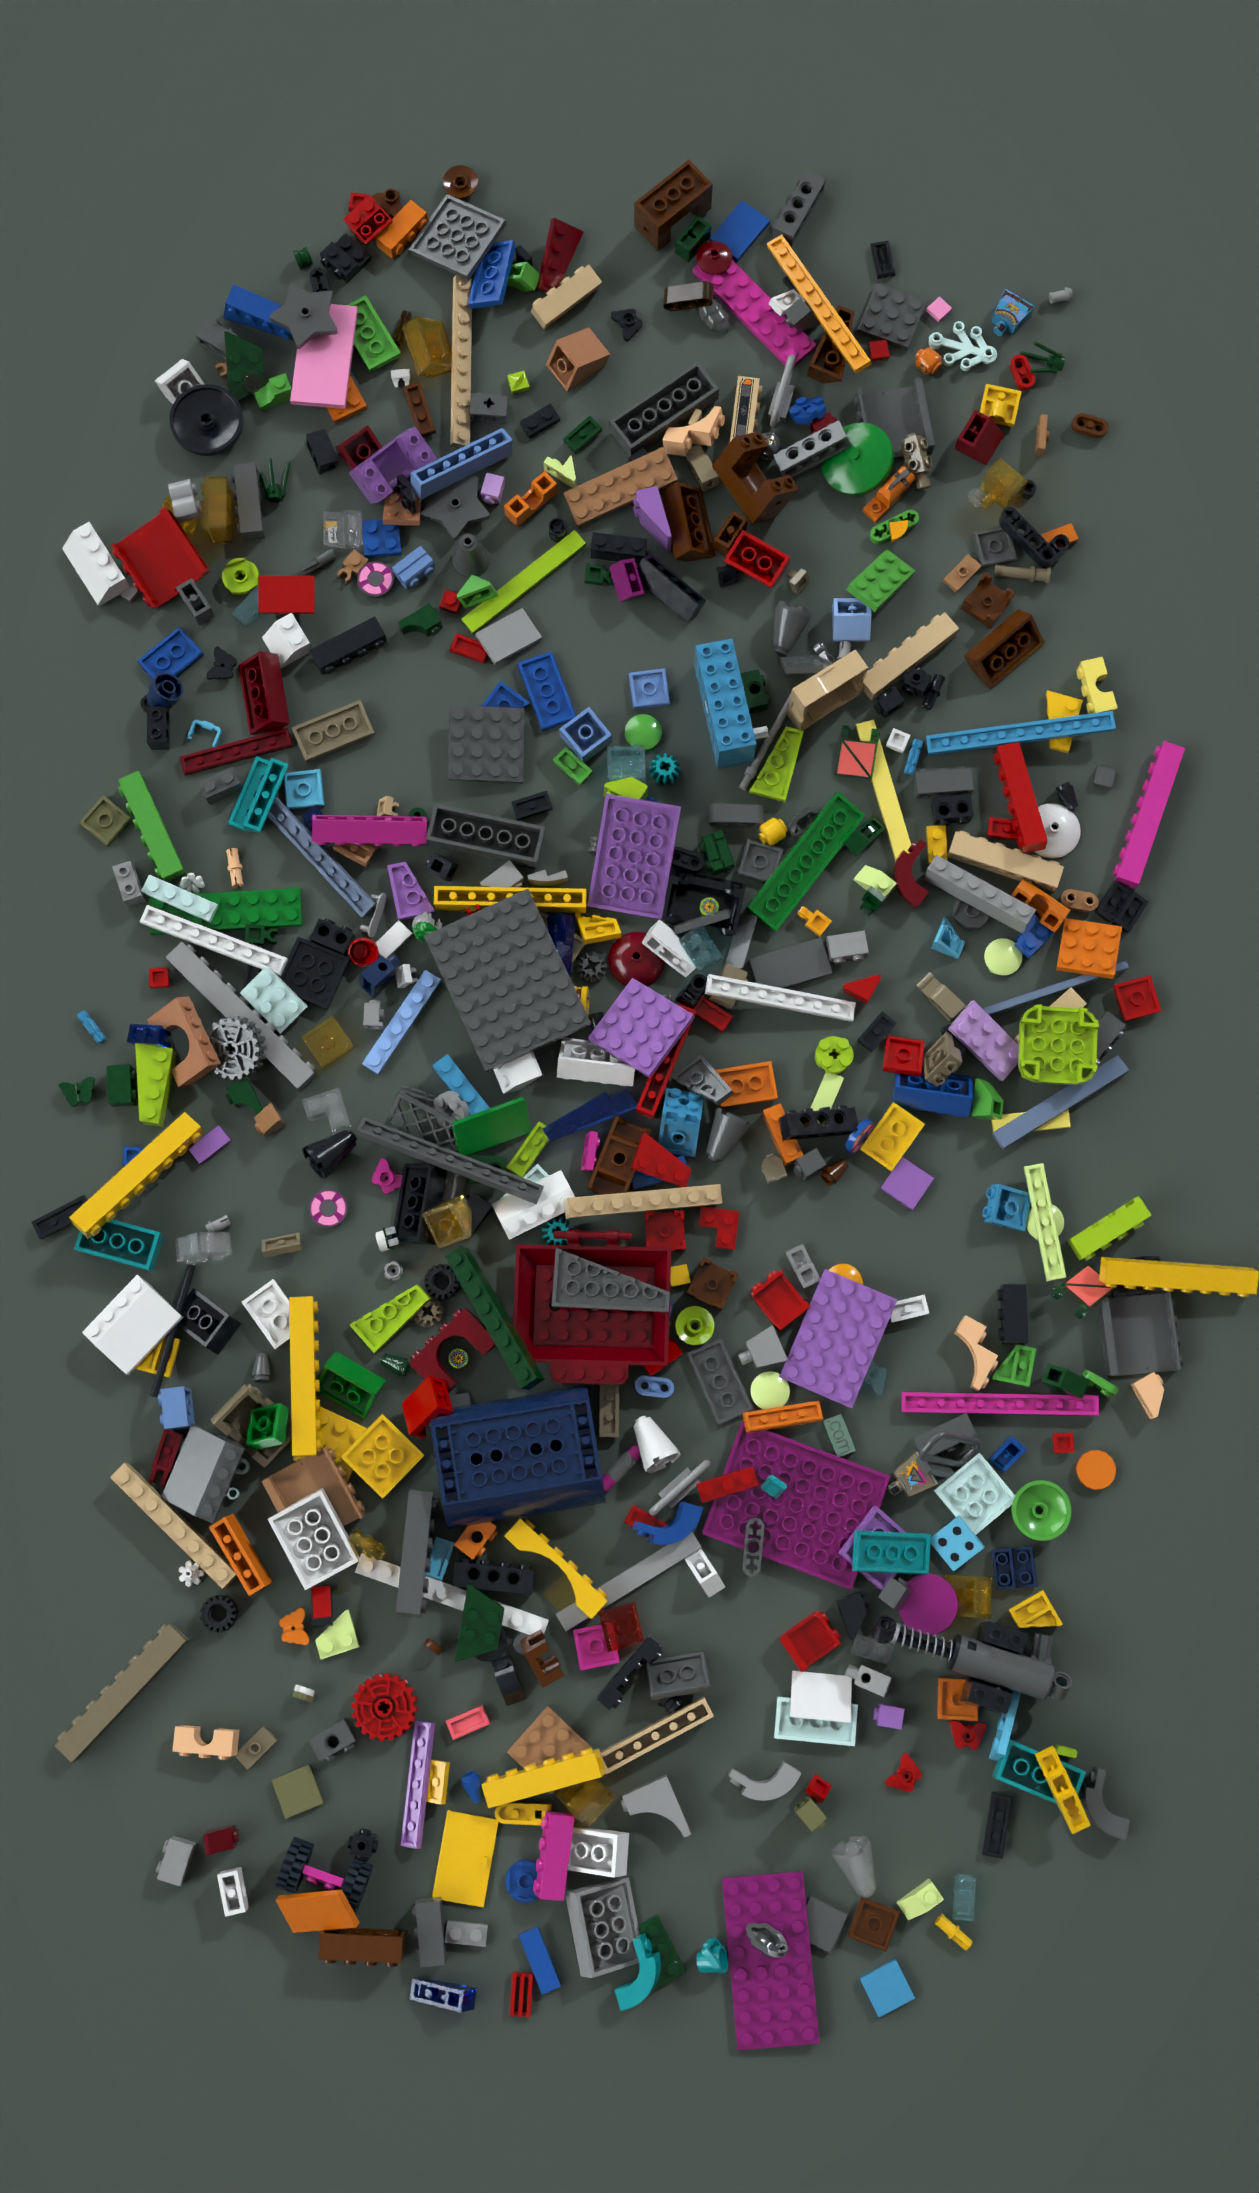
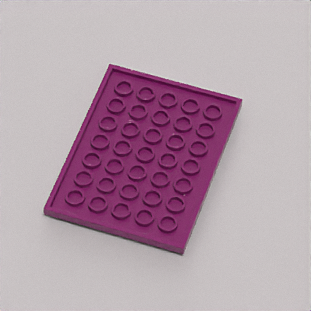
M741 1421L723 1475L753 1466L759 1485L714 1499L702 1534L744 1549L746 1524L751 1518H759L764 1523L762 1557L852 1590L858 1571H852V1565L838 1552L871 1508L877 1506L880 1509L891 1476L768 1430L746 1434L744 1422ZM768 1475H774L787 1484V1488L778 1498L772 1497L761 1489ZM754 1521L753 1524H750V1528L753 1529V1535L748 1534V1539L757 1538L760 1540V1535L756 1536V1531L761 1528V1525ZM756 1541L749 1542L747 1546L749 1552L756 1553L759 1550V1544Z

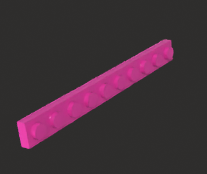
M901 1392V1412L1098 1416L1099 1395H1084L1082 1400L1071 1395Z

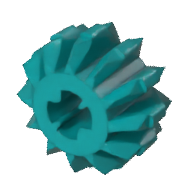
M667 753L663 754V758L657 755V760L652 759V766L649 767V771L653 772L651 778H657V784L662 780L664 786L667 784V781L673 784V778L678 779V773L681 772V767L678 766L679 760H674V755L667 758Z
M555 1217L552 1218L553 1224L546 1221L545 1224L549 1229L542 1228V1232L548 1233L542 1236L543 1240L549 1239L546 1245H551L552 1242L554 1243L553 1245H564L563 1242L568 1245L567 1239H554L553 1231H557L556 1229H561V1231L574 1229V1227L566 1228L570 1221L567 1220L563 1224V1217L559 1218V1222H556Z

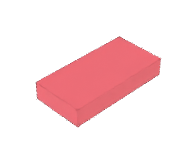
M483 1705L445 1721L453 1740L491 1724Z

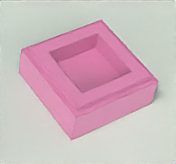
M940 296L926 309V312L938 323L952 311V307Z

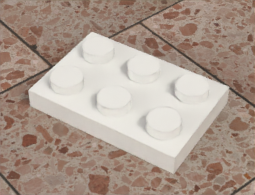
M272 1279L243 1300L242 1304L276 1350L290 1340L289 1299L276 1281Z

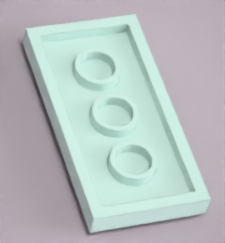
M777 1696L774 1738L855 1746L857 1704H851V1723L790 1717L791 1698Z

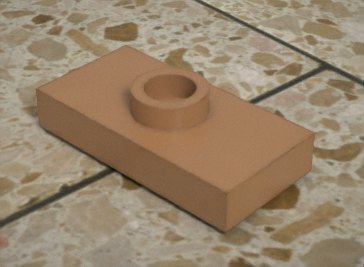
M1044 414L1040 415L1037 423L1035 455L1038 457L1043 456L1046 442L1049 441L1050 431L1047 430L1048 415Z
M967 554L943 579V582L957 593L981 569L982 565Z

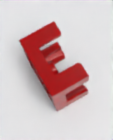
M674 1210V1212L668 1213L645 1211L646 1247H672L671 1252L685 1251L684 1210Z

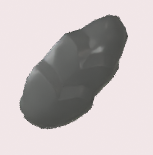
M713 299L712 305L699 308L701 319L711 330H716L723 334L728 333L730 329L729 315L718 301Z
M807 807L802 812L794 815L788 826L791 836L800 838L822 808Z
M749 1923L747 1925L746 1934L750 1939L751 1945L760 1950L763 1955L770 1958H780L786 1955L788 1946L785 1938L778 1930H775L767 1923Z

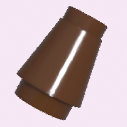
M841 1158L823 1169V1173L820 1176L827 1185L831 1186L838 1182L849 1165Z

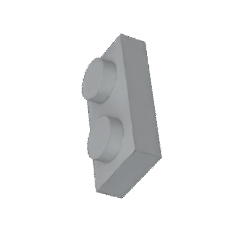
M448 1920L445 1943L486 1947L488 1924Z

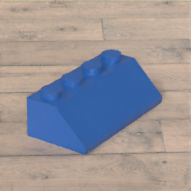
M922 1070L920 1077L895 1073L892 1103L894 1102L902 1108L916 1109L918 1111L969 1117L973 1100L972 1077L950 1074L947 1080L937 1087L925 1080L924 1070Z

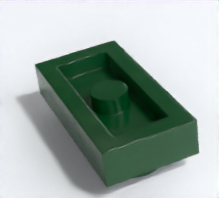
M589 416L563 438V442L576 454L602 432V427Z

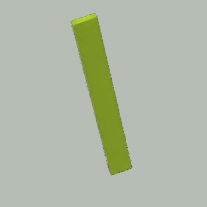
M575 530L497 590V597L482 602L464 616L461 621L474 635L586 546V542Z

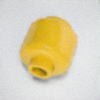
M771 818L760 826L761 833L758 835L764 844L767 842L773 846L786 837L788 830L781 819Z

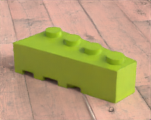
M135 1043L139 1121L144 1125L163 1127L173 1079L171 1069L175 1067L177 1052L171 1048Z
M1137 1196L1066 1242L1079 1261L1083 1258L1087 1261L1096 1255L1094 1251L1099 1248L1102 1251L1112 1245L1110 1241L1115 1238L1118 1241L1128 1235L1127 1231L1133 1227L1136 1230L1143 1226V1221L1152 1215L1141 1198Z

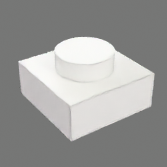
M893 728L886 747L903 754L910 735Z

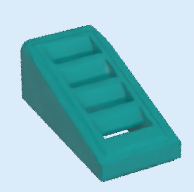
M768 1475L761 1486L762 1490L774 1498H778L787 1488V1484L774 1475Z

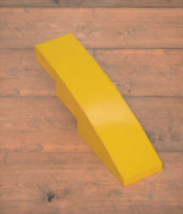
M1052 1745L1034 1754L1071 1833L1075 1834L1091 1826L1077 1792L1073 1788L1054 1746Z

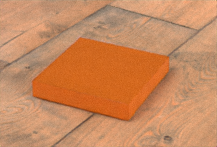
M938 1678L937 1719L978 1721V1707L960 1702L965 1679Z

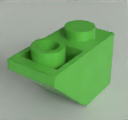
M976 1078L972 1116L981 1120L1002 1119L1004 1100L990 1082Z

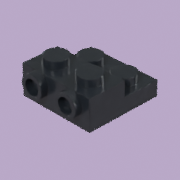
M346 233L336 243L332 241L320 253V261L327 269L330 268L338 279H343L346 283L372 260V256Z

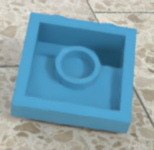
M1001 1184L991 1185L986 1193V1197L989 1199L988 1205L984 1207L982 1213L983 1217H985L984 1222L999 1227L1025 1231L1031 1204L1029 1193Z

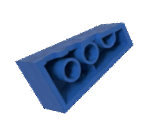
M233 284L225 303L224 319L280 336L283 339L293 340L291 333L287 329L271 322L269 315L282 305Z

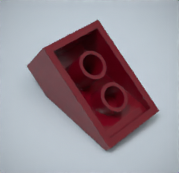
M367 425L339 443L335 448L350 470H353L381 449L382 446Z

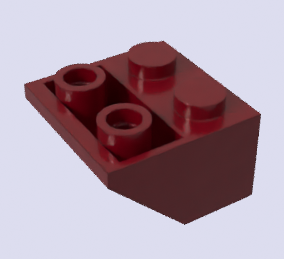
M974 410L957 439L955 450L987 466L1004 434L990 417Z

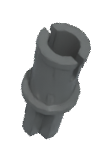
M330 548L318 556L314 555L313 559L300 565V569L304 575H307L318 568L322 569V566L336 560V556Z

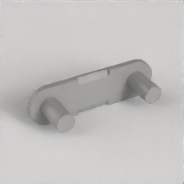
M381 893L380 896L373 894L370 896L374 902H377L376 910L370 925L360 926V931L368 933V936L371 938L376 933L387 901L385 893Z

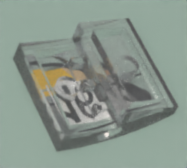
M343 509L342 513L323 512L324 549L362 547L361 511Z

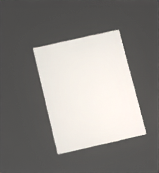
M792 1671L790 1717L851 1723L852 1678L843 1675Z

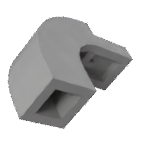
M782 1761L776 1773L764 1781L752 1780L733 1767L730 1769L728 1776L731 1777L730 1782L738 1787L744 1786L741 1791L742 1795L754 1800L767 1801L786 1794L796 1784L802 1773L790 1764Z

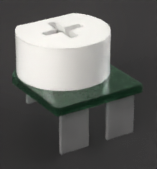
M394 1226L384 1227L382 1231L376 1232V1240L381 1252L394 1250V1245L399 1244L398 1238L391 1239V1234L396 1233Z

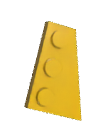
M1047 690L1048 719L1078 716L1083 700ZM1073 737L1049 740L1050 749L1068 754Z

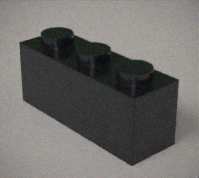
M593 532L590 557L617 562L634 558V562L639 564L642 558L646 557L648 539Z
M1003 1284L1000 1286V1289H997V1300L1000 1301L1001 1307L997 1313L998 1320H1001L998 1338L1002 1340V1345L1027 1344L1026 1284Z

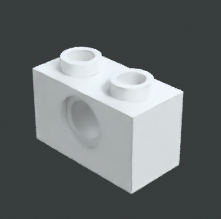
M237 1867L221 1871L217 1877L225 1917L246 1912L249 1909L242 1868Z

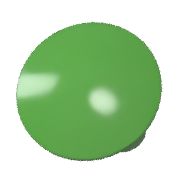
M646 714L634 716L625 727L627 743L638 750L654 749L662 736L660 723L654 717Z

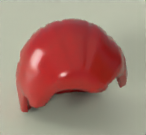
M357 938L350 943L348 956L358 966L371 965L379 957L378 946L374 940L369 938Z

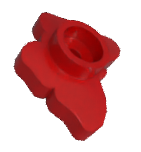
M957 1720L949 1721L955 1746L958 1749L966 1746L972 1750H977L987 1725L984 1722H979L973 1726H964Z
M903 1753L900 1758V1768L896 1770L897 1773L890 1775L885 1780V1784L902 1791L912 1792L914 1783L922 1777V1773L914 1761L911 1760L909 1754Z

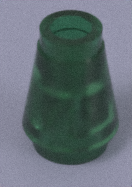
M386 1353L380 1361V1364L398 1376H406L411 1367L410 1361L407 1358Z

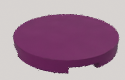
M921 1574L908 1580L907 1583L909 1585L907 1587L912 1592L899 1611L900 1617L909 1628L913 1627L914 1631L920 1629L922 1634L928 1632L929 1635L939 1634L947 1630L953 1624L958 1611V1598L950 1583L934 1574Z

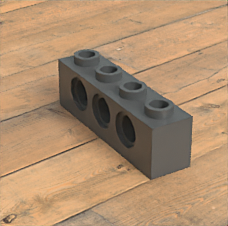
M808 170L804 176L799 177L796 190L791 191L788 204L783 205L779 220L776 219L773 223V238H777L782 234L792 247L823 193L826 179Z
M838 420L803 440L797 441L786 449L780 450L773 456L783 476L790 475L793 478L852 446Z

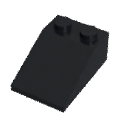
M193 1288L186 1298L181 1315L183 1318L178 1326L204 1347L219 1355L242 1323Z

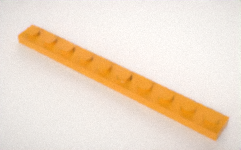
M781 234L768 242L767 248L854 373L857 374L871 366V360L783 235Z

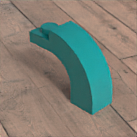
M645 1933L633 1939L640 1966L637 1979L621 1984L615 1989L621 2011L641 2003L655 1988L660 1976L659 1952L651 1954L652 1945Z

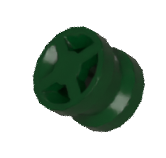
M307 246L303 247L301 251H293L299 269L303 268L304 265H313Z

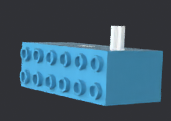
M733 639L696 645L694 667L717 769L753 762L756 739L769 737L767 726L752 727Z

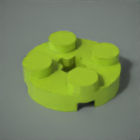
M236 558L226 564L227 567L222 572V581L232 595H247L258 588V576L260 575L253 562L251 563L244 558ZM239 573L246 575L243 580L236 579Z
M836 1036L822 1039L815 1050L816 1064L819 1067L821 1066L828 1074L843 1073L851 1065L854 1057L849 1041L846 1038ZM836 1052L838 1056L836 1059H833V1056L829 1054Z

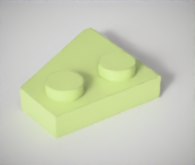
M349 1609L345 1610L333 1622V1626H329L315 1640L320 1659L360 1647Z

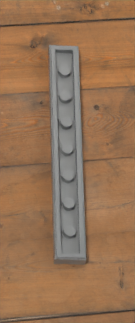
M693 1532L679 1542L666 1545L598 1587L608 1595L606 1597L608 1603L605 1607L702 1548ZM576 1602L556 1613L565 1632L589 1618L576 1605Z

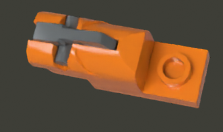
M902 466L876 492V496L863 508L862 512L876 523L901 499V495L915 480L914 474L910 473L907 467Z

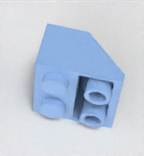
M834 598L832 604L833 642H870L871 609L857 598Z

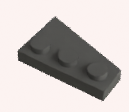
M699 1055L671 1077L675 1083L717 1105L722 1104L734 1094L732 1089L702 1055Z

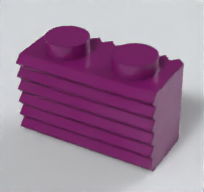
M634 558L621 560L609 566L620 603L632 601L645 593Z

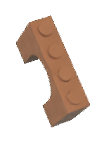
M189 996L175 998L147 1019L154 1036L168 1035L178 1027H181L188 1036L189 1052L187 1057L171 1069L178 1087L194 1084L221 1064Z

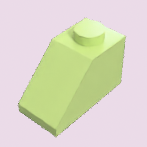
M867 865L853 879L866 891L872 886L879 890L886 898L897 884L882 871Z
M927 1879L896 1903L906 1918L911 1920L928 1912L944 1899L933 1882Z

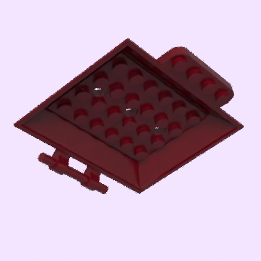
M580 1229L554 1231V1239H567L568 1245H516L513 1325L535 1363H550V1377L554 1382L562 1384L622 1385L629 1378V1365L668 1366L670 1313L642 1311L631 1313L622 1310L602 1309L591 1312L589 1309L562 1307L557 1311H552L550 1305L553 1294L556 1248L670 1292L672 1247L620 1246L619 1240H632V1232H619V1230L593 1232L580 1231ZM581 1239L606 1240L607 1246H581Z

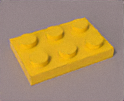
M893 1102L860 1150L892 1172L925 1124Z

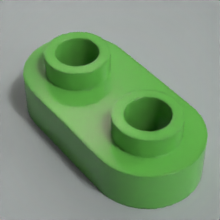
M1084 1370L1081 1377L1089 1380V1387L1093 1388L1095 1386L1099 1388L1100 1393L1108 1398L1111 1396L1115 1397L1119 1391L1115 1385L1088 1370Z

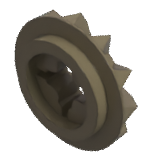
M429 1296L431 1300L424 1307L428 1308L433 1304L430 1311L434 1317L428 1314L423 1317L424 1311L422 1309L413 1317L420 1326L432 1327L439 1323L443 1316L441 1303L432 1296Z

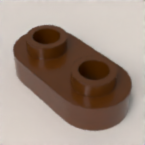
M1084 413L1075 415L1071 423L1072 429L1075 432L1094 438H1102L1108 431V423L1104 419Z

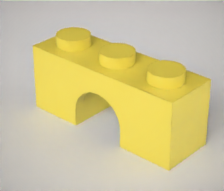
M1103 657L1081 661L1076 672L1078 679H1081L1083 685L1081 687L1082 694L1088 702L1086 704L1088 714L1113 711V714H1115L1118 707L1113 691L1101 692L1095 684L1096 682L1103 681L1108 674Z

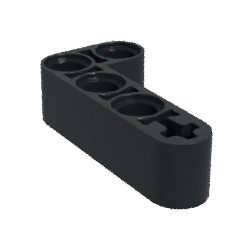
M1013 507L1004 508L999 518L1001 528L1041 568L1051 567L1065 554L1069 546V538L1063 534H1059L1050 542H1047ZM1017 529H1022L1025 533H1019ZM1030 542H1035L1038 546L1034 547ZM1056 543L1062 544L1063 548L1057 547ZM1042 555H1048L1050 560L1044 559Z

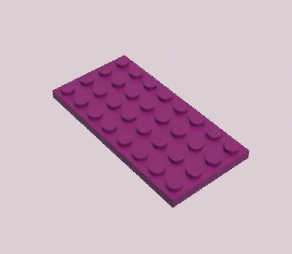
M803 1871L723 1877L722 1887L737 2050L820 2044ZM749 1923H767L775 1930H778L785 1938L788 1946L786 1955L780 1958H770L763 1955L760 1950L751 1945L750 1939L746 1934L747 1925Z

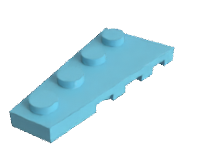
M1009 1689L1008 1693L1012 1694L1007 1714H1002L998 1721L996 1736L989 1755V1759L994 1761L1006 1755L1021 1693Z

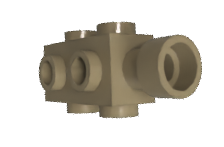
M916 433L908 434L906 439L900 441V451L905 460V467L916 477L917 491L925 490L931 487L930 479H927L926 473L931 471L930 466H932V459L926 453L928 443L922 435H917Z

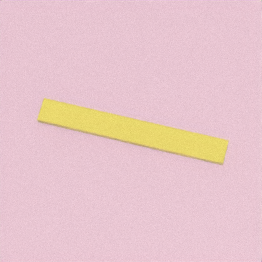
M870 720L858 723L855 727L861 743L876 745L870 777L896 862L897 857L903 850L908 854L910 853L907 850L911 846V842L875 722Z

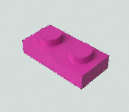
M590 1131L586 1133L581 1171L583 1172L593 1171V1168L596 1167L597 1157H595V1153L600 1144L598 1132Z

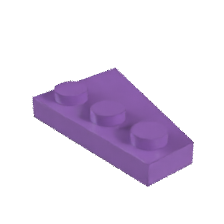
M406 862L387 865L399 921L415 918L419 914H423V912L436 913Z

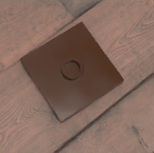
M861 1896L847 1936L887 1952L900 1911Z

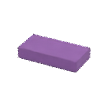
M218 1125L188 1150L201 1165L231 1142V1140Z

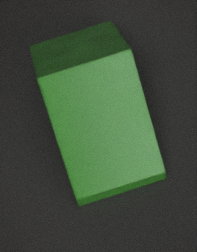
M474 575L470 576L457 594V598L464 608L498 596L497 591L490 582Z

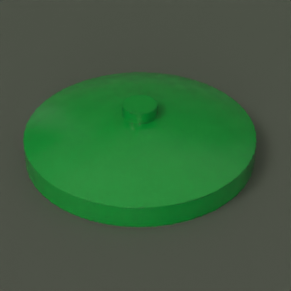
M853 423L843 427L852 447L821 463L824 477L833 489L844 495L861 496L874 491L887 479L894 462V450L890 439L879 427L870 423Z

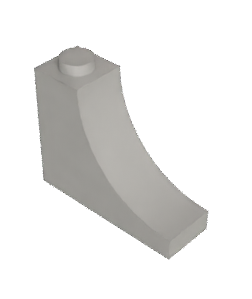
M667 1774L622 1794L623 1800L620 1801L624 1812L628 1811L630 1816L644 1812L656 1813L671 1820L679 1828L684 1838L691 1835Z

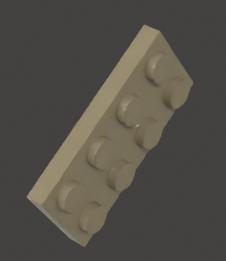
M361 700L292 727L306 763L375 735Z

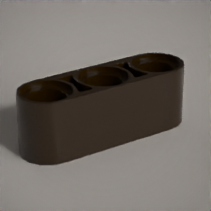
M697 282L666 287L664 290L663 308L667 311H679L710 306L713 303L714 285L710 282Z

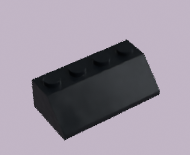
M404 1164L394 1221L396 1233L392 1234L391 1239L398 1238V1241L435 1245L448 1170L433 1164Z

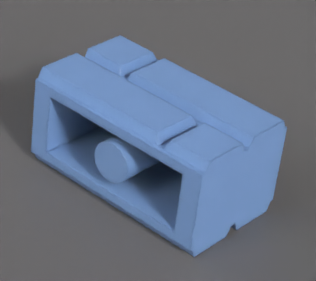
M419 546L393 566L392 572L407 590L410 587H416L424 576H430L434 572L435 563L422 546Z

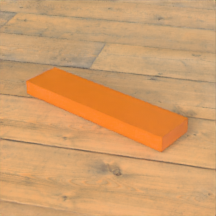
M819 1401L742 1414L746 1434L823 1421Z

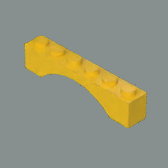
M520 1518L504 1537L519 1551L541 1554L556 1563L564 1571L572 1584L576 1605L593 1620L608 1603L606 1600L608 1595L600 1588L596 1590L591 1585L593 1581L586 1574L581 1576L577 1572L578 1567L571 1560L567 1563L562 1558L564 1553L556 1546L554 1548L550 1547L547 1544L550 1540L543 1533L538 1535L533 1530L535 1526L528 1519L523 1521Z

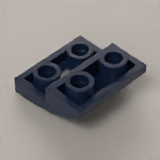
M1033 1546L991 1550L996 1590L1038 1586Z

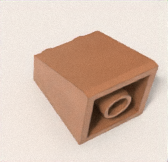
M588 327L556 340L546 366L564 389L570 391L605 367L610 353Z

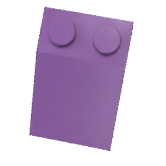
M654 486L636 491V498L633 499L635 518L639 517L640 524L667 552H670L672 536L658 487Z

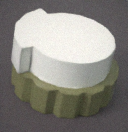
M295 1685L292 1697L313 1704L315 1691Z

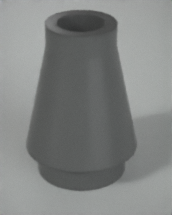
M258 1353L256 1354L252 1372L253 1382L267 1383L271 1377L268 1354Z

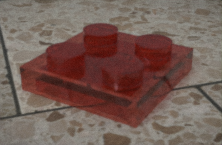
M635 1602L599 1612L608 1652L644 1642Z

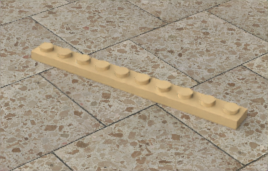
M455 275L453 277L450 445L462 448L470 444L472 309L469 307L468 301L472 288V279L467 280Z

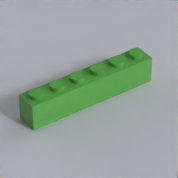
M136 771L118 779L121 785L118 787L122 797L126 796L128 802L125 805L129 813L134 814L135 819L132 821L136 829H140L142 832L140 839L143 845L148 846L150 850L147 852L151 863L155 862L157 866L154 869L159 879L162 878L165 882H170L186 875L141 773Z

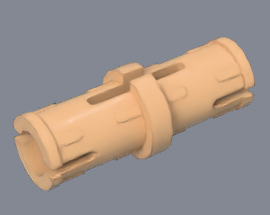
M231 848L232 851L230 849L226 850L229 864L227 869L230 872L232 887L238 888V885L240 887L244 886L241 874L243 868L239 861L238 849Z

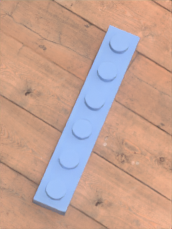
M427 970L422 973L363 1061V1066L377 1075L380 1074L441 983V979Z

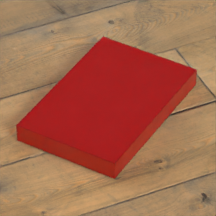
M258 576V613L315 614V576Z

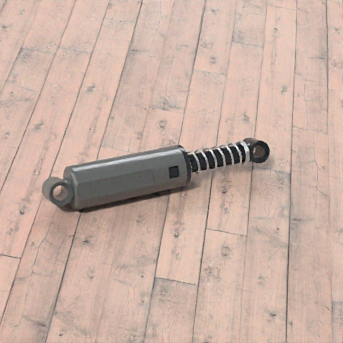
M888 1615L879 1616L872 1630V1637L878 1643L885 1644L891 1641V1644H896V1642L902 1643V1647L905 1644L910 1646L909 1649L912 1647L918 1648L917 1652H919V1649L924 1650L925 1655L927 1652L933 1653V1657L935 1654L941 1656L940 1659L945 1657L947 1658L946 1668L948 1670L1040 1700H1045L1047 1696L1057 1701L1063 1700L1072 1686L1070 1676L1064 1672H1056L1054 1674L1055 1669L1052 1664L960 1634H956L953 1641L951 1639L945 1641L944 1637L937 1639L936 1634L931 1637L928 1632L922 1634L920 1629L914 1631L913 1627L907 1629L905 1624L901 1626L900 1623H896Z

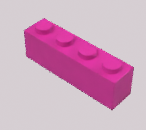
M546 1811L545 1817L542 1818L543 1836L539 1840V1850L541 1851L540 1858L536 1861V1871L538 1873L537 1880H534L533 1892H535L539 1899L564 1901L575 1818L570 1813Z

